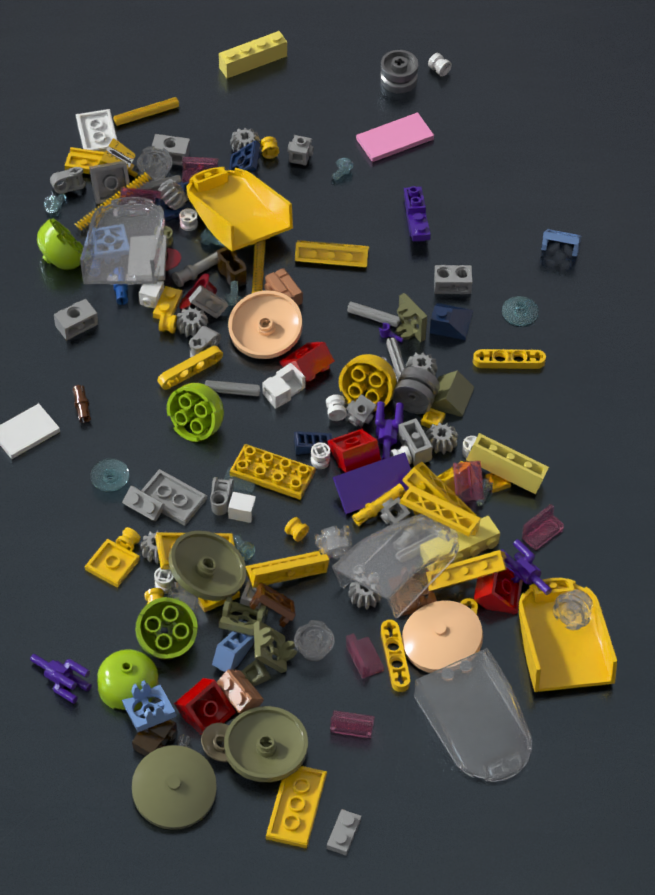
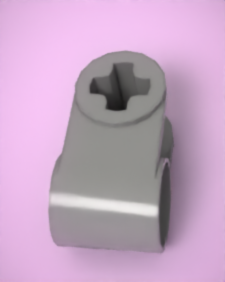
M73 167L69 170L54 173L50 178V183L55 192L63 194L83 189L86 186L82 176L83 168ZM59 181H63L62 184L56 185Z
M202 326L189 341L191 348L190 357L211 346H217L221 340V334L206 326Z
M217 477L213 478L210 501L214 514L224 515L228 512V506L233 494L234 479L222 480Z

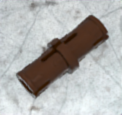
M76 385L73 387L75 396L74 406L78 411L79 421L82 422L83 419V423H87L91 420L88 407L90 405L89 400L86 398L85 387L83 385Z

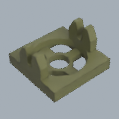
M403 293L399 296V308L397 310L402 324L397 328L396 334H402L401 338L404 340L415 336L422 342L426 340L427 315L407 294Z
M227 597L224 602L222 617L219 621V628L254 636V623L257 621L264 623L268 616L266 605L261 604L259 609L255 608L253 610L250 606L232 602V598ZM235 611L243 613L242 615L238 616L231 615V613ZM249 616H257V620H253ZM239 619H245L248 622H240Z
M261 621L255 622V658L280 673L287 671L286 661L292 659L297 654V651L293 649L297 646V643L294 641L285 642L283 634ZM274 640L277 642V648L272 643ZM269 645L271 652L267 650L266 646ZM273 654L277 656V661L272 659Z

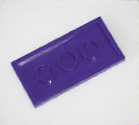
M405 452L333 477L345 514L364 508L367 503L374 502L399 483L404 487L405 491L409 489L402 481L411 471Z

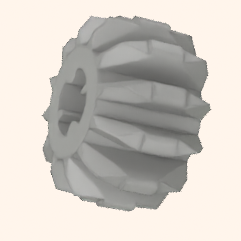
M244 128V130L238 129L237 132H233L230 142L233 152H237L255 140L260 143L258 133L254 132L252 128L249 130Z
M172 179L163 182L158 188L159 196L165 204L174 210L182 207L188 200L184 189Z
M189 306L188 310L182 309L181 313H178L176 325L181 334L185 333L186 337L189 335L194 337L202 326L207 327L208 318L204 310L199 311L198 307L192 309Z
M424 352L421 355L415 353L414 357L410 356L406 364V368H423L434 376L438 368L436 359L432 358L431 354L426 356Z
M439 422L438 426L432 424L431 429H428L426 432V436L433 447L432 450L435 449V453L442 451L444 455L446 451L451 452L457 446L458 434L455 432L454 426L449 427L448 422L445 425Z
M150 531L149 536H144L143 542H141L142 555L144 558L147 557L149 562L155 560L158 564L159 555L155 538L156 533L153 534Z
M364 575L362 579L356 577L355 582H351L348 595L351 598L352 604H357L358 608L365 606L368 609L369 605L375 608L376 603L381 601L383 590L380 587L379 580L374 581L373 576L366 579Z

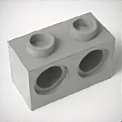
M435 265V294H471V266Z

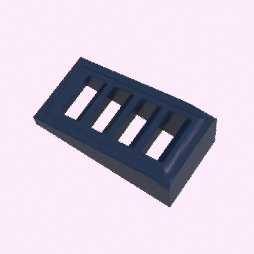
M294 432L296 455L311 453V448L316 444V441L324 443L323 440H331L332 433Z

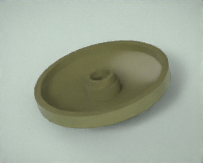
M207 531L187 532L175 541L169 552V567L172 575L186 591L194 596L210 601L226 600L227 597L234 596L244 584L246 565L242 555L232 543L215 533Z
M272 706L255 707L238 715L229 725L224 740L225 754L232 768L243 777L258 782L279 781L295 773L305 761L308 751V736L301 721L292 713Z
M176 745L161 747L149 753L137 766L132 780L133 800L140 814L153 825L170 830L184 829L201 821L212 808L216 797V777L209 762L197 751Z

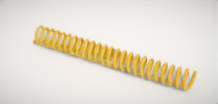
M144 172V175L138 176V179L126 185V187L121 189V192L118 191V194L115 193V196L100 204L98 209L95 208V211L92 210V213L80 219L81 222L77 221L78 224H74L82 231V227L85 228V225L88 226V223L91 224V221L94 222V219L97 220V217L103 216L102 212L106 214L105 210L109 211L108 208L111 209V206L114 207V204L117 205V202L120 203V200L123 201V198L129 197L128 193L132 195L131 191L135 192L134 189L137 190V187L140 188V185L143 186V183L146 184V181L149 182V179L152 180V178Z
M265 239L264 241L256 242L254 246L252 293L260 290L263 291Z

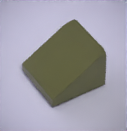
M254 660L241 671L245 679H248L253 687L271 679L264 664L258 660Z

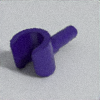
M383 323V329L379 328L381 337H394L397 341L403 342V338L390 331L388 323Z

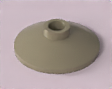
M223 723L209 725L202 734L201 743L204 751L212 759L228 762L225 754L224 740L229 725Z

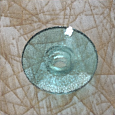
M524 296L509 298L502 307V315L505 320L517 326H526L533 323L539 313L537 304Z
M104 459L93 466L90 474L91 481L100 490L116 491L128 482L129 469L120 460Z

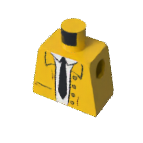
M114 138L98 165L125 161L128 174L135 178L141 169L132 164L136 156L135 153Z

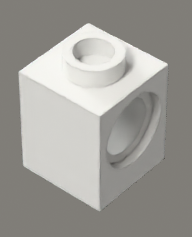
M144 281L139 291L140 305L155 308L164 290V281Z
M277 374L263 382V395L276 409L291 400V388Z

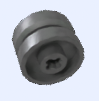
M393 50L383 56L381 60L380 81L384 89L400 94L415 88L418 80V59L415 55L405 50Z
M407 367L403 369L398 379L392 398L396 404H404L403 410L414 414H424L430 410L434 402V398L440 388L439 381L431 372L423 368Z

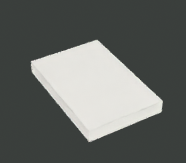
M110 109L76 114L83 149L105 152L112 139L117 140Z
M37 404L0 425V446L13 459L60 432V428L41 405Z

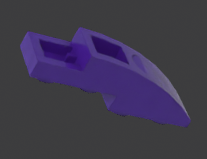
M412 186L404 188L406 215L412 241L431 240L422 187Z

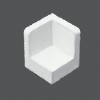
M292 363L276 372V375L279 374L291 388V397L305 388V376Z
M233 492L228 506L229 519L251 523L255 496Z

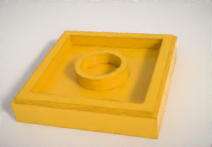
M106 539L85 565V570L118 588L140 561V556Z

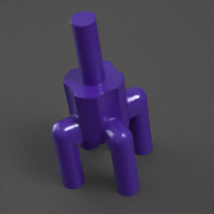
M382 401L377 402L376 436L378 437V442L383 444L382 460L390 457L391 446L397 443L399 424L403 423L404 419L403 403L396 404L395 419L392 420L385 419V403Z
M519 539L515 540L513 545L520 551L514 555L517 561L506 552V558H504L506 567L515 576L511 580L514 583H518L520 580L530 585L534 583L546 595H549L552 589L539 578L541 570L532 563L535 559L534 553Z
M33 654L30 658V661L45 669L44 676L55 683L53 691L73 704L77 702L78 697L64 689V686L71 690L79 686L87 692L92 687L90 683L73 674L74 670L87 678L90 675V670L72 659H67L65 664L54 660L47 662L36 654Z

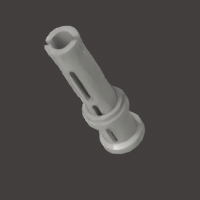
M217 252L194 265H186L183 270L172 273L175 284L178 287H182L185 282L195 280L198 274L218 264Z

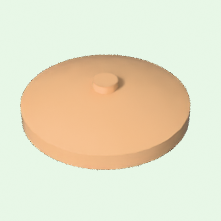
M258 291L244 297L235 305L229 317L228 328L231 340L238 350L253 358L269 359L286 353L297 343L302 333L303 321L299 307L290 297L276 291Z
M436 601L419 608L409 617L402 632V643L406 656L417 668L429 673L445 674L460 670L473 661L483 643V630L478 616L466 605L454 601Z

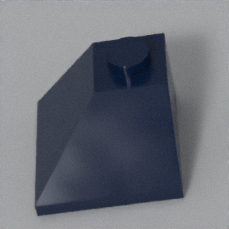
M437 303L431 316L430 333L466 340L473 310Z

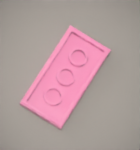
M417 112L356 135V140L370 160L374 162L434 140V134Z

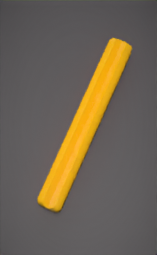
M177 97L115 115L113 117L116 126L177 108L179 107V101Z

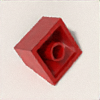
M307 342L279 362L283 367L292 363L305 376V381L308 382L313 380L318 372H324L329 369V365L335 360L325 342Z
M363 429L327 441L339 468L344 472L381 461L377 440Z
M506 567L507 570L477 578L474 601L487 610L518 613L523 581L520 580V582L514 583L511 578L515 576L511 570Z
M203 678L174 703L183 719L201 735L209 725L224 723L236 713L217 682L213 679Z

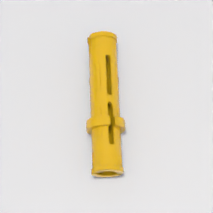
M399 483L374 502L367 503L365 508L352 515L354 522L360 526L369 518L376 517L377 513L384 508L383 503L390 498L393 500L398 497L400 498L406 493L404 487Z

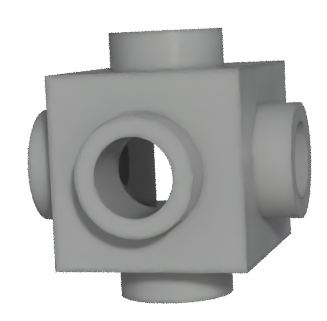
M294 135L293 141L288 144L289 162L302 165L307 164L309 156H312L314 152L312 138Z
M361 394L356 402L352 400L346 408L348 410L346 416L349 418L348 421L360 427H363L365 423L369 424L374 417L372 413L376 408V404Z
M399 497L395 500L390 498L382 504L384 508L381 510L382 515L380 516L385 524H390L391 527L397 524L399 527L407 521L406 516L410 514L409 508L400 504ZM391 510H395L397 512L396 517H394L391 514Z

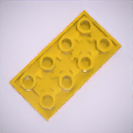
M244 444L230 470V476L301 500L315 474L316 468Z

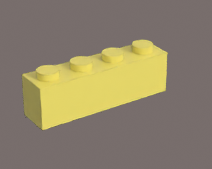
M277 31L219 53V68L226 78H230L287 56V41L281 32Z
M480 433L466 459L534 494L539 489L549 468Z
M486 516L481 518L479 530L475 536L470 535L468 537L454 530L421 545L419 557L428 570L460 562L470 556L478 555L481 551L497 546L500 540V531L491 518Z

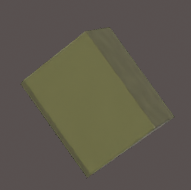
M458 370L439 376L437 380L439 381L440 388L431 408L463 417L474 391V386Z

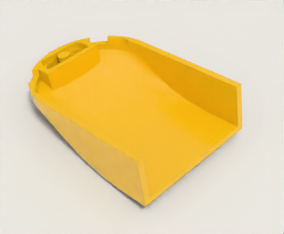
M217 167L201 171L189 179L187 196L211 233L231 251L253 245L256 242L293 229L292 203L246 170L235 168L233 171L225 170V167Z
M566 578L543 579L552 589L549 595H546L534 583L530 585L529 589L521 595L519 617L524 650L534 692L615 684L617 658L596 595L588 587L583 588L577 585L576 581Z

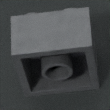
M125 161L89 167L94 198L97 204L106 202V200L115 196V193L118 194V191L121 192V189L130 183ZM128 193L129 197L126 196V199L132 198V195Z

